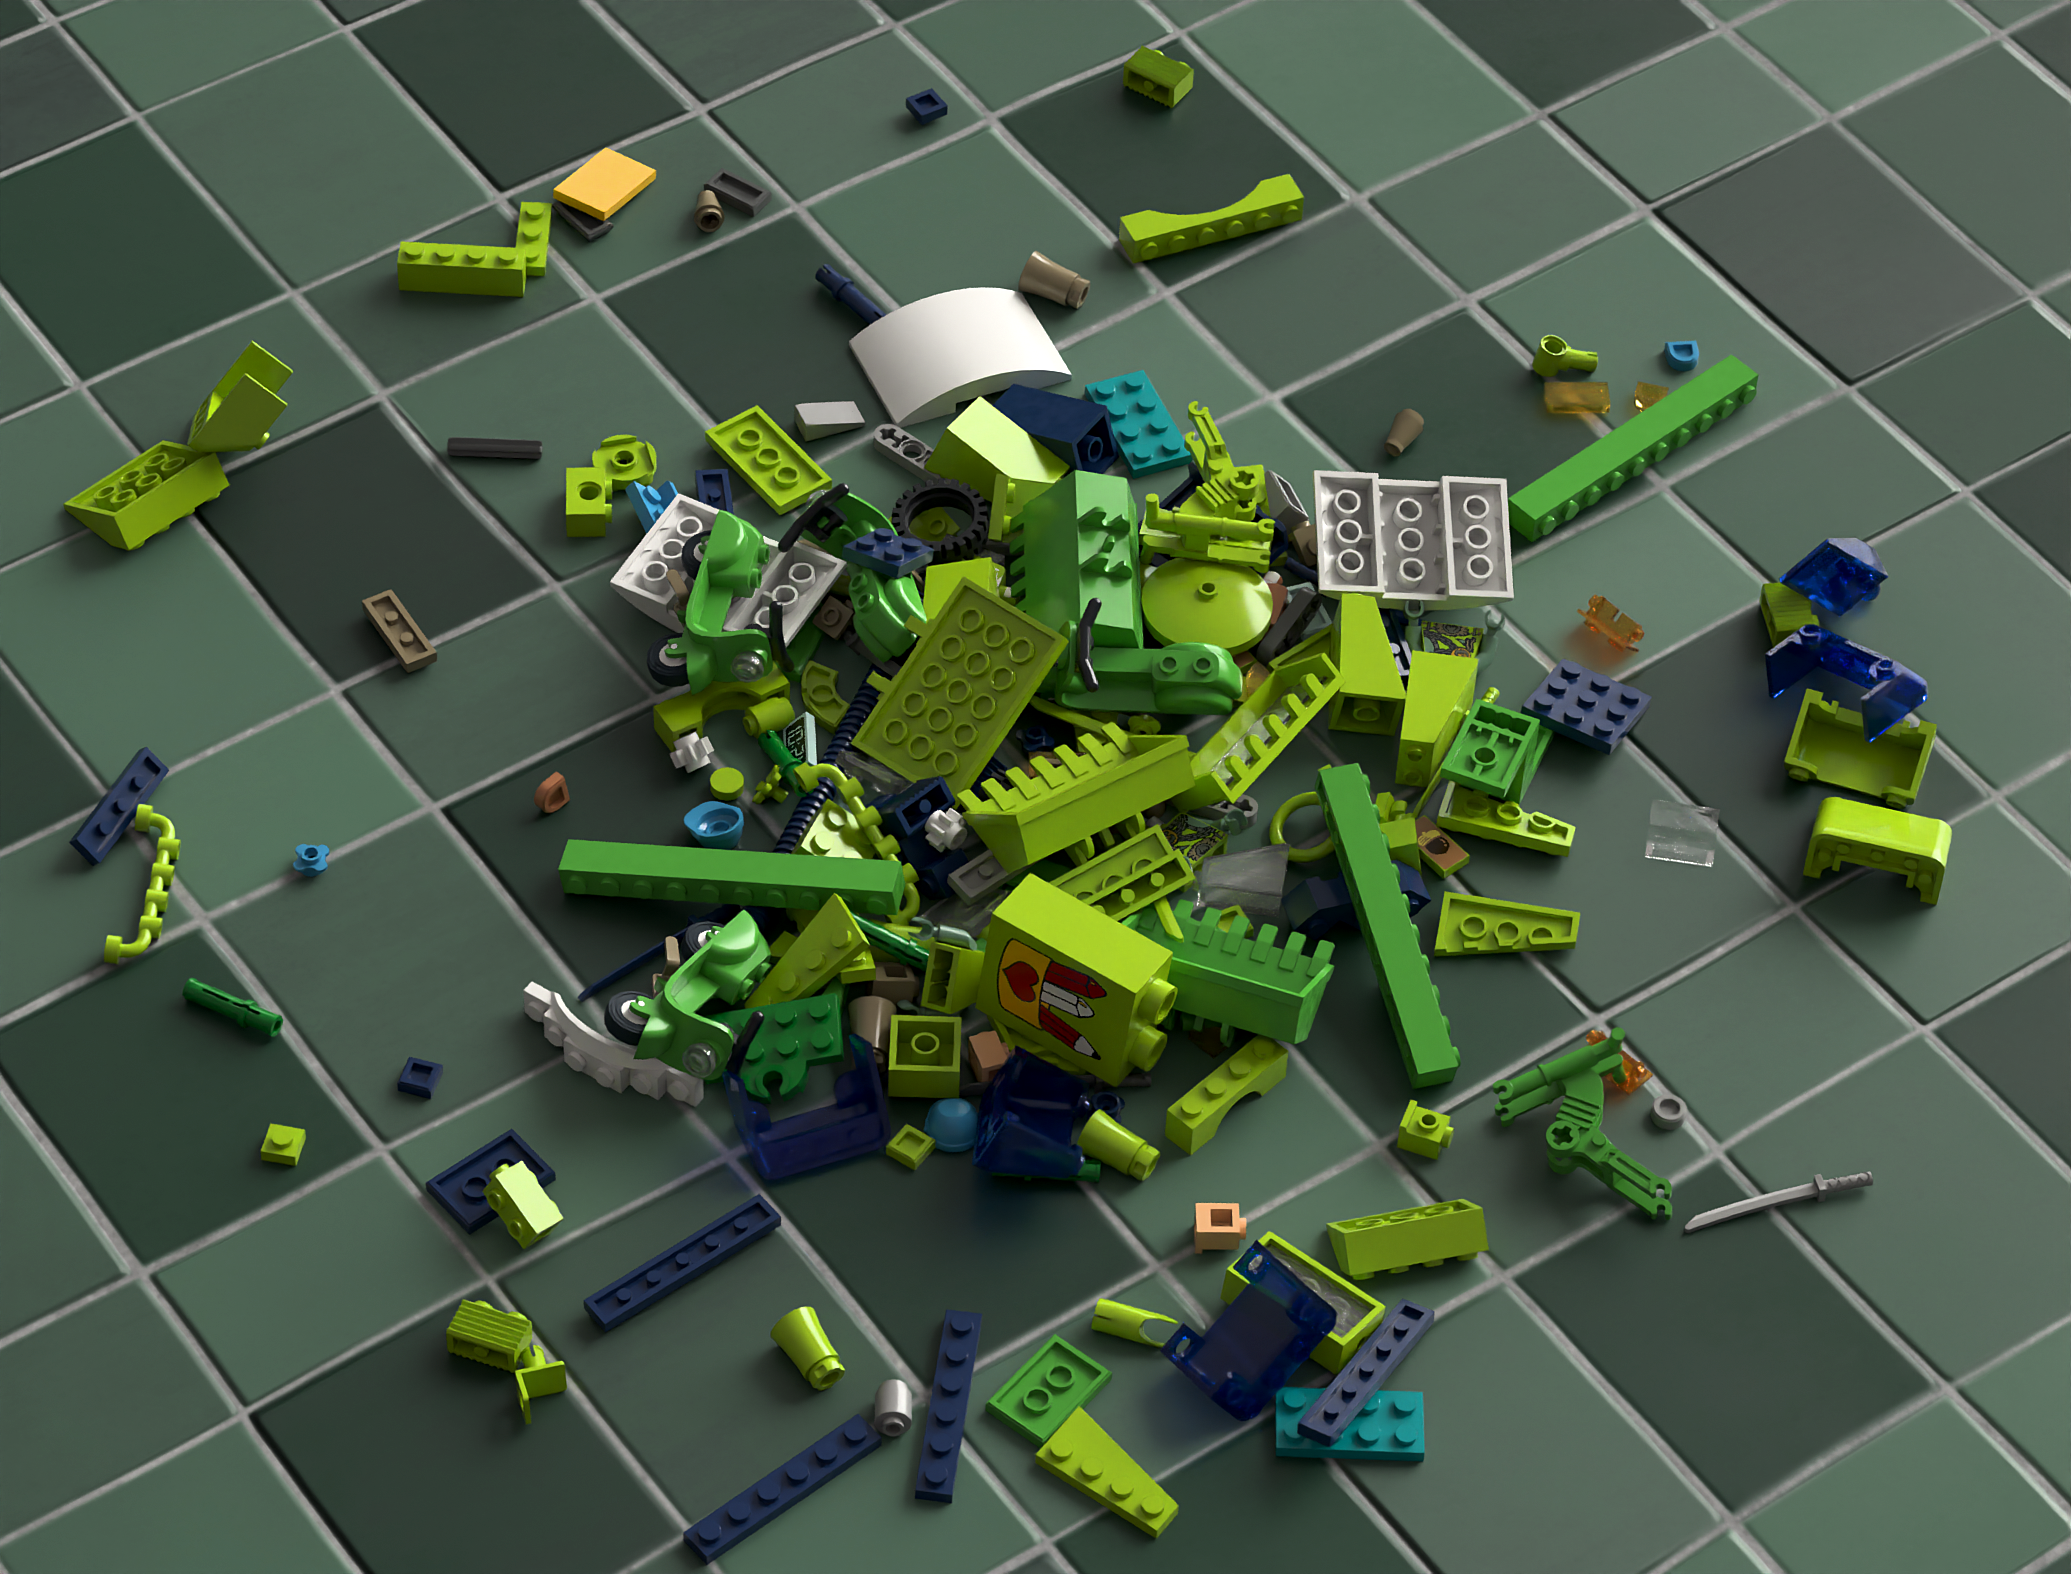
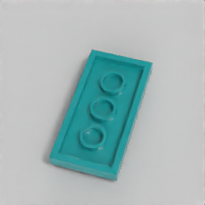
M1144 370L1085 385L1084 394L1089 402L1107 406L1118 453L1133 479L1192 462L1190 452L1184 447V438Z
M1276 1387L1275 1456L1424 1461L1423 1392L1377 1390L1329 1448L1297 1434L1298 1422L1327 1388Z

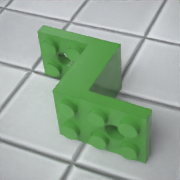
M1476 699L1441 766L1440 777L1460 783L1461 786L1472 790L1477 789L1489 793L1490 796L1505 801L1510 800L1520 805L1553 739L1554 731L1539 725V719Z

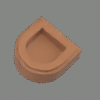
M555 772L542 782L534 796L535 805L546 813H553L570 801L565 778L558 772Z

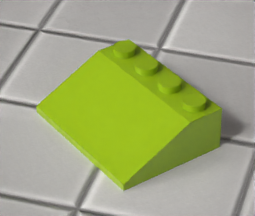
M163 440L68 500L63 506L66 511L111 546L131 551L143 546L144 540L150 536L169 529V524L178 518L191 515L195 511V507L201 503L217 498L220 495V491L228 487L229 483L215 452L198 453L187 445Z

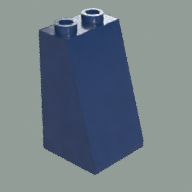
M1013 384L992 405L1068 464L1070 468L1064 477L1074 470L1103 474L1119 457L1108 409L1105 405Z

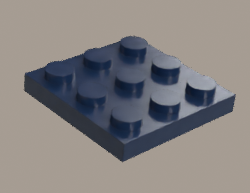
M1562 659L1522 705L1520 713L1539 719V725L1610 755L1647 711L1652 697L1634 687H1628L1614 681L1606 675L1586 669L1576 662Z

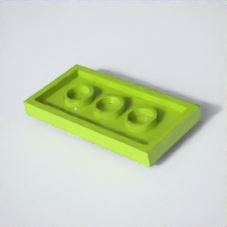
M758 405L705 431V441L779 515L832 489V479Z

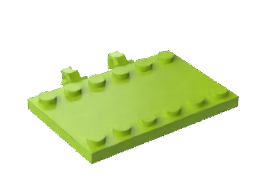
M964 576L935 619L930 618L928 623L925 624L910 615L904 627L920 637L916 647L891 681L881 677L873 670L866 682L880 692L876 698L879 702L851 742L857 749L912 783H916V780L937 776L943 777L956 801L955 805L951 807L955 810L960 805L959 800L956 798L957 794L972 787L1069 643L1061 634Z

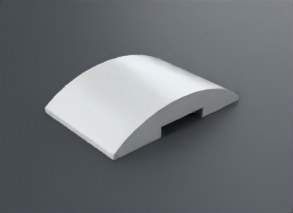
M967 288L933 295L887 314L849 341V347L894 425L899 428L955 413L956 403L1005 390L1013 384L1040 389L1072 380V374L1023 294L1007 289Z
M1313 471L1318 592L1320 594L1340 600L1342 593H1358L1363 596L1375 597L1378 608L1403 610L1407 601H1409L1408 610H1419V601L1423 602L1424 610H1452L1482 607L1513 600L1506 479L1442 476L1440 482L1379 479L1378 473Z
M678 493L612 578L610 586L649 617L677 633H683L684 627L678 621V617L674 612V604L678 602V598L667 580L666 572L671 569L677 570L691 595L695 580L687 575L682 565V548L686 541L695 534L712 530L719 510ZM763 536L764 544L769 545L770 556L768 564H763L761 570V586L759 589H755L752 598L735 597L731 600L721 632L744 630L749 624H759L762 628H769L770 603L779 601L783 607V636L785 646L787 647L847 567V562L797 541L788 552L782 553L778 550L779 542Z

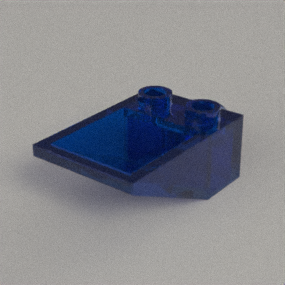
M1827 538L1779 578L1781 584L1841 617L1860 600L1872 601L1876 599L1880 594V584L1889 576L1873 547L1857 538Z

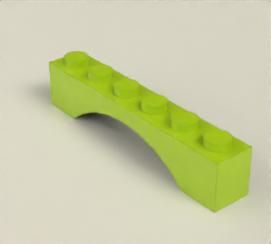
M1290 174L1262 180L1244 199L1217 211L1202 214L1176 215L1146 210L1120 217L1119 241L1134 264L1302 220L1304 196Z

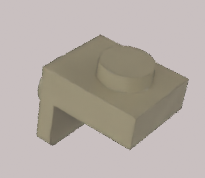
M1304 521L1291 527L1292 533L1287 536L1288 545L1293 543L1298 558L1303 565L1309 568L1317 566L1315 524L1310 525L1309 521Z
M830 595L813 619V624L832 638L838 640L848 625L854 627L853 617L855 610L852 601L847 598L842 603Z

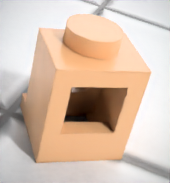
M995 1030L981 1032L969 1037L968 1061L978 1082L1015 1079L1016 1059L1014 1055L1010 1056L1007 1044L1000 1042Z
M1196 1203L1194 1216L1195 1254H1202V1249L1238 1250L1239 1239L1246 1240V1218H1239V1203Z

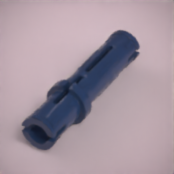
M823 265L827 272L821 267L816 272L815 279L832 292V297L839 302H844L869 325L886 316L882 310L854 287L852 280L847 277L843 278L831 265Z

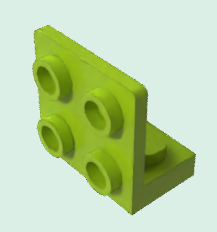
M996 474L988 533L989 541L1010 543L1024 533V528L1014 533L1010 532L1011 519L1023 511V505L1030 500H1034L1056 483L1010 478L1009 475Z

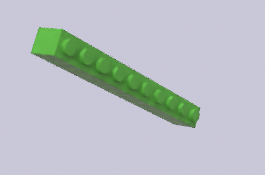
M1729 355L1509 497V525L1531 542L1542 535H1548L1556 526L1565 520H1571L1588 505H1594L1608 492L1617 490L1622 483L1631 477L1640 475L1645 468L1654 462L1663 460L1668 453L1677 447H1683L1700 432H1706L1711 425L1722 418L1729 417L1734 410L1743 404H1749L1757 394L1756 387L1759 375L1735 356Z
M1359 763L1319 770L1314 787L1412 1088L1416 1089L1451 1082L1458 1067L1461 1065L1460 1054L1457 1047H1452L1448 1018L1441 1015L1439 1008L1440 994L1437 986L1431 984L1429 960L1425 954H1421L1418 945L1420 943L1418 927L1416 924H1411L1409 918V900L1406 894L1401 893L1399 870L1396 864L1391 863L1389 857V839L1386 834L1381 833L1379 827L1380 813L1378 806L1372 804L1369 796L1371 789L1368 776L1366 774L1362 775Z
M568 839L558 868L564 893L821 910L830 897L836 893L843 899L849 911L876 915H897L905 888L901 861Z

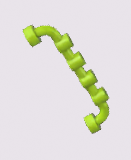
M804 762L793 769L798 783L806 793L819 786L818 778L827 777L831 779L842 801L848 805L859 828L869 838L879 859L899 861L896 854L901 852V849L896 839L891 834L884 837L877 826L883 823L882 818L873 805L865 808L859 799L865 793L856 777L847 780L846 776L831 764L820 763L810 767ZM907 863L902 866L905 880L903 894L906 897L907 904L903 910H898L897 915H884L887 923L909 926L908 922L917 915L920 908V896L914 885L915 882L919 881V877L912 865Z
M139 804L135 819V831L149 833L151 826L161 830L157 855L152 866L151 881L146 892L144 911L140 918L138 937L134 943L122 944V937L108 935L104 949L105 963L119 964L120 958H132L141 955L147 950L152 938L160 939L163 919L156 918L157 912H166L169 892L163 891V886H172L175 866L169 865V860H178L181 840L174 839L175 828L172 822L163 815L153 813V806Z

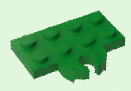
M836 993L702 1016L717 1023H725L732 1028L734 1033L740 1035L753 1012L760 1011L764 1014V1022L750 1044L741 1069L740 1082L745 1092L753 1101L757 1100L764 1104H771V1096L766 1086L771 1080L781 1079L783 1083L779 1091L785 1102L799 1092L803 1094L809 1081L810 1067L844 1061L840 1004ZM724 1069L723 1074L719 1078L705 1080L706 1084L727 1081V1069Z

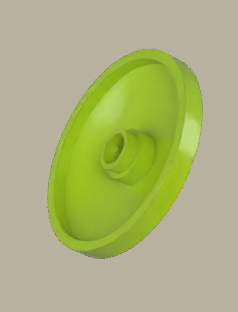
M1174 558L1152 572L1143 586L1141 595L1142 620L1149 633L1165 647L1183 642H1202L1220 646L1227 650L1231 656H1234L1256 645L1268 631L1272 619L1273 600L1270 589L1264 579L1249 566Z

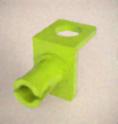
M533 1345L535 1357H532L529 1346L522 1350L520 1358L525 1369L515 1371L517 1398L526 1425L532 1423L530 1398L558 1393L567 1389L564 1362L558 1361L546 1364L543 1349L537 1345Z

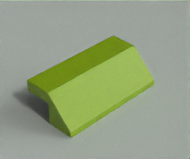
M1156 824L1054 879L1049 884L1112 919L1120 921L1190 883L1196 877L1180 849L1173 851L1160 826Z

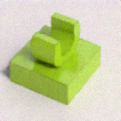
M1391 792L1377 794L1375 804L1379 809L1380 824L1414 817L1413 813L1405 814L1407 808L1406 801L1400 800L1395 802Z

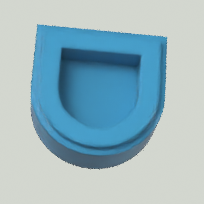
M1696 341L1665 342L1664 352L1669 366L1678 371H1689L1697 366L1699 350Z

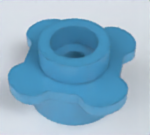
M301 844L296 847L295 852L298 856L297 860L293 863L296 871L301 872L305 876L313 877L320 875L328 868L326 856L330 852L326 845L307 846L306 844Z

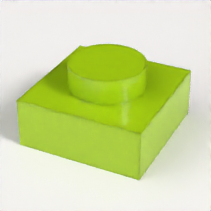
M270 1123L260 1151L261 1160L296 1166L306 1139L305 1129Z

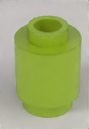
M773 697L745 710V717H743V725L750 736L754 735L758 739L763 732L767 737L769 735L766 730L778 732L794 721V710L786 697Z

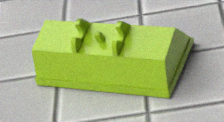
M1111 722L1101 728L1102 733L1110 742L1104 746L1090 733H1087L1077 739V742L1086 753L1083 756L1078 757L1067 745L1063 744L1053 751L1054 755L1061 762V766L1054 768L1043 756H1038L1029 762L1038 777L1030 780L1019 767H1014L1005 773V776L1014 788L1006 791L994 778H990L981 783L982 789L990 799L981 802L970 789L958 793L956 798L966 810V812L962 813L966 822L974 828L1007 873L1030 865L1061 849H1064L1075 865L1079 867L1086 863L1087 859L1094 856V845L1090 837L1091 835L1098 832L1103 844L1106 847L1110 846L1115 842L1108 827L1115 825L1127 841L1145 831V821L1141 811L1195 786L1187 749L1189 747L1187 736H1127L1114 722Z

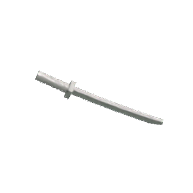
M1869 1171L1829 1180H1823L1822 1175L1817 1174L1814 1175L1813 1183L1750 1198L1696 1215L1687 1223L1684 1231L1690 1233L1746 1214L1808 1198L1817 1197L1818 1202L1825 1201L1826 1194L1873 1185L1872 1174Z

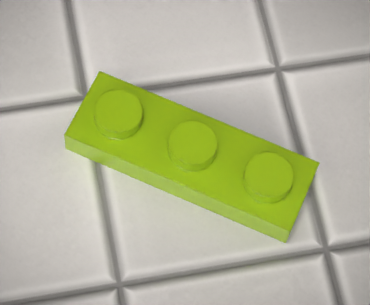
M521 202L516 248L526 249L527 275L545 276L552 220V203Z

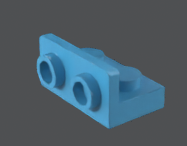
M635 481L625 489L646 534L678 494L674 484L670 481H666L657 490L651 486L644 487Z

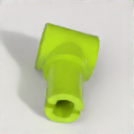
M1547 335L1540 341L1532 367L1538 374L1545 377L1556 376L1559 370L1567 371L1568 369L1595 372L1598 357L1597 352L1571 349L1562 338L1555 335Z

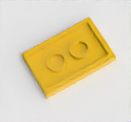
M604 148L554 188L553 198L605 221L656 179V170L613 150Z

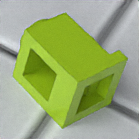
M1410 1100L1399 1127L1397 1147L1437 1160L1442 1147L1449 1148L1453 1138L1454 1128L1449 1127L1450 1116L1418 1107L1417 1101Z

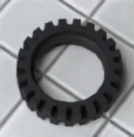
M938 478V484L933 485L932 479L927 480L923 488L918 483L913 486V493L907 489L903 493V499L898 498L896 508L893 507L892 525L898 536L905 539L914 538L920 540L922 545L934 549L933 560L928 563V566L960 562L963 558L966 561L973 560L974 553L979 555L983 550L982 545L986 546L989 517L985 501L982 496L980 497L979 492L975 488L971 490L970 485L965 482L960 486L958 480L951 479L950 484H946L945 478ZM936 507L960 509L972 518V523L965 532L958 537L946 541H927L916 537L909 530V526L914 518L922 512Z

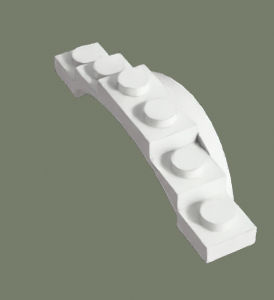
M531 982L524 989L525 1013L533 1020L544 1023V1037L553 1045L564 1048V1062L575 1071H582L596 1079L602 1086L610 1087L619 1093H622L629 1085H632L639 1093L648 1094L659 1100L667 1091L675 1099L685 1101L694 1107L704 1098L703 1079L681 1072L666 1065L657 1058L646 1060L633 1059L636 1052L635 1049L612 1041L583 1024L568 1010L561 996L556 992H550L534 982Z

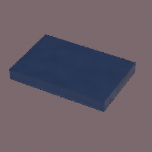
M510 1129L427 1181L426 1191L470 1235L499 1217V1214L490 1207L486 1196L482 1192L491 1181L489 1175L498 1167L507 1164L510 1168L523 1161L528 1170L534 1173L542 1189L555 1181L556 1175L546 1162L513 1129Z

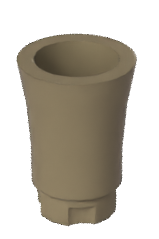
M1035 251L1028 259L1022 271L1018 289L1019 291L1035 294L1064 306L1070 305L1078 309L1083 305L1091 283L1089 280L1081 278L1079 274L1060 266L1038 251Z
M865 996L853 1000L848 1005L852 1070L855 1074L863 1075L866 1078L879 1077L882 1072L886 1071L887 1061L889 1060L891 1015H896L897 1010L895 1005L885 998Z

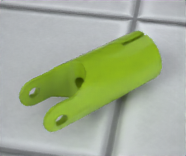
M1099 1298L1094 1312L1097 1316L1094 1315L1092 1320V1330L1157 1348H1172L1171 1345L1149 1339L1144 1333V1323L1148 1319H1157L1178 1324L1176 1320L1165 1315Z

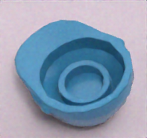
M718 801L705 802L693 808L683 819L684 825L690 830L692 836L707 849H733L739 843L744 826L743 813L740 808Z
M943 1098L935 1102L929 1109L924 1126V1132L936 1140L935 1147L945 1152H961L972 1148L979 1140L981 1131L984 1129L975 1107L962 1098Z

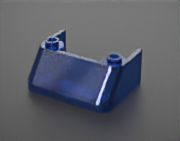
M1814 624L1804 625L1765 653L1769 697H1777L1817 666L1871 690L1861 697L1864 740L1869 743L1928 698V683L1923 677L1891 658Z
M856 1033L849 1035L857 1069L841 1074L835 1081L834 1096L836 1104L772 1123L769 1112L763 1104L754 1100L748 1101L744 1080L729 1070L722 1072L735 1127L755 1170L760 1175L771 1180L779 1179L877 1150L887 1144L891 1136V1126L871 1042Z

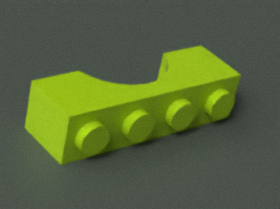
M774 661L773 670L768 676L760 679L738 682L712 681L703 691L693 696L690 690L653 706L654 729L670 751L674 752L676 748L673 742L684 736L696 732L699 739L703 738L705 723L719 712L731 709L746 710L773 697H786L790 702V682Z
M1258 1034L1167 1109L1165 1136L1191 1156L1215 1136L1222 1119L1240 1098L1253 1091L1263 1096L1286 1077L1288 1050L1274 1039Z

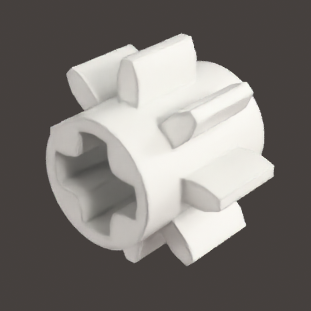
M693 732L673 742L676 750L670 753V756L676 768L685 766L687 773L710 763L707 754L714 751L708 736L699 739L697 733Z
M949 808L946 814L941 810H937L929 817L925 824V831L929 833L925 839L940 852H943L946 847L950 850H955L964 842L967 836V829L964 828L967 822L962 819L963 816L952 808Z

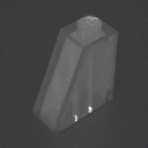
M1282 843L1204 858L1202 871H1195L1194 876L1196 879L1193 880L1192 891L1198 892L1197 906L1226 909L1239 904L1244 913L1279 918L1290 844Z

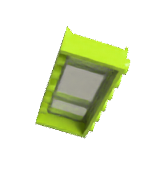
M1325 652L1276 668L1192 757L1190 763L1195 786L1170 798L1180 813H1187L1189 810L1192 811L1224 800L1234 804L1346 681Z

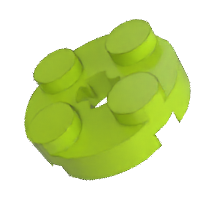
M626 434L615 435L603 440L601 447L597 451L594 450L592 454V467H605L606 480H612V492L626 489L633 481L643 486H648L653 482V475L657 468L656 452L647 441H645V444L638 442L636 436ZM620 460H627L629 464H620Z

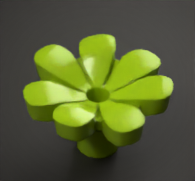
M776 764L767 775L766 782L760 781L756 786L755 790L758 792L754 795L752 802L760 804L765 798L772 797L779 803H782L786 799L789 792L779 786L781 775Z

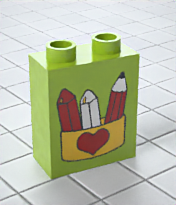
M1029 873L992 913L975 1008L1117 1088L1135 1066L1146 1072L1151 1070L1166 1046L1167 1034L1159 1031L1157 1026L1168 1015L1178 992L1177 987L1167 982L1173 952Z

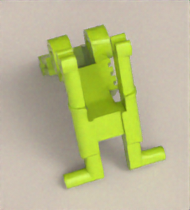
M1193 401L1188 406L1187 415L1193 422L1200 438L1198 441H1194L1195 433L1193 431L1188 432L1185 435L1184 447L1190 452L1205 483L1202 484V487H1196V492L1181 505L1179 513L1160 512L1158 495L1151 493L1146 496L1145 525L1154 530L1176 532L1180 537L1144 536L1139 560L1142 564H1150L1155 553L1170 554V557L1218 562V564L1227 563L1252 566L1257 572L1267 573L1270 564V551L1224 546V544H1209L1210 534L1221 535L1222 538L1230 536L1271 542L1273 540L1275 521L1272 519H1262L1258 523L1251 522L1256 513L1257 500L1255 497L1258 494L1259 475L1255 470L1248 467L1235 469L1229 453L1226 451L1225 443L1208 412V407H1203L1202 410L1197 411L1198 402Z

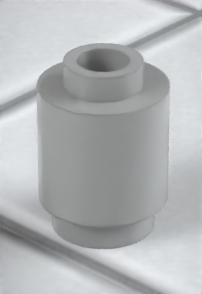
M895 1379L881 1383L875 1393L874 1424L878 1431L888 1436L903 1434L912 1425V1394L904 1382Z

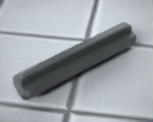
M449 437L447 452L450 456L541 459L543 444L540 440Z

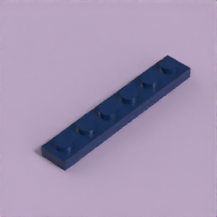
M758 1194L584 1300V1309L606 1333L781 1226V1216Z
M1402 1298L1298 1422L1297 1434L1330 1448L1434 1323L1435 1311Z
M946 1309L915 1488V1499L952 1503L982 1325V1314Z
M859 1414L855 1415L684 1531L683 1541L708 1565L882 1446V1437Z

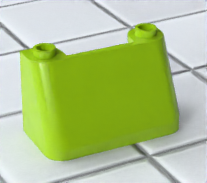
M1807 688L1784 760V768L1789 771L1788 775L1799 781H1808L1809 778L1884 799L1888 805L1899 809H1905L1906 805H1913L1934 745L1937 724L1920 720L1918 727L1910 728L1909 721L1904 720L1903 725L1841 708L1839 707V702L1832 700L1830 706L1828 702L1822 700L1823 692Z
M1840 797L1825 798L1818 807L1803 875L1820 878L1822 870L1826 867L1833 866L1832 870L1839 871L1841 861L1908 875L1906 887L1913 888L1914 884L1921 891V902L1937 905L1952 838V829L1948 824L1939 819H1932Z

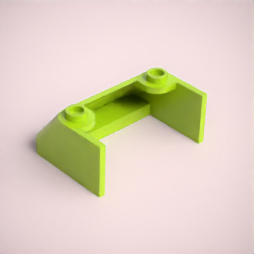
M252 340L194 414L187 445L198 453L251 451L254 447L259 450L270 436L267 433L268 429L288 405L275 394L291 376L293 370Z

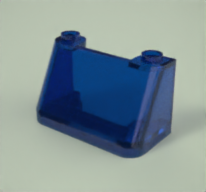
M1016 1045L986 1088L981 1099L972 1165L985 1172L1065 1179L1071 1174L1077 1175L1084 1164L1085 1156L1082 1155L1081 1146L1075 1143L1071 1146L1072 1129L1075 1119L1077 1117L1083 1118L1090 1106L1091 1099L1087 1098L1089 1083Z

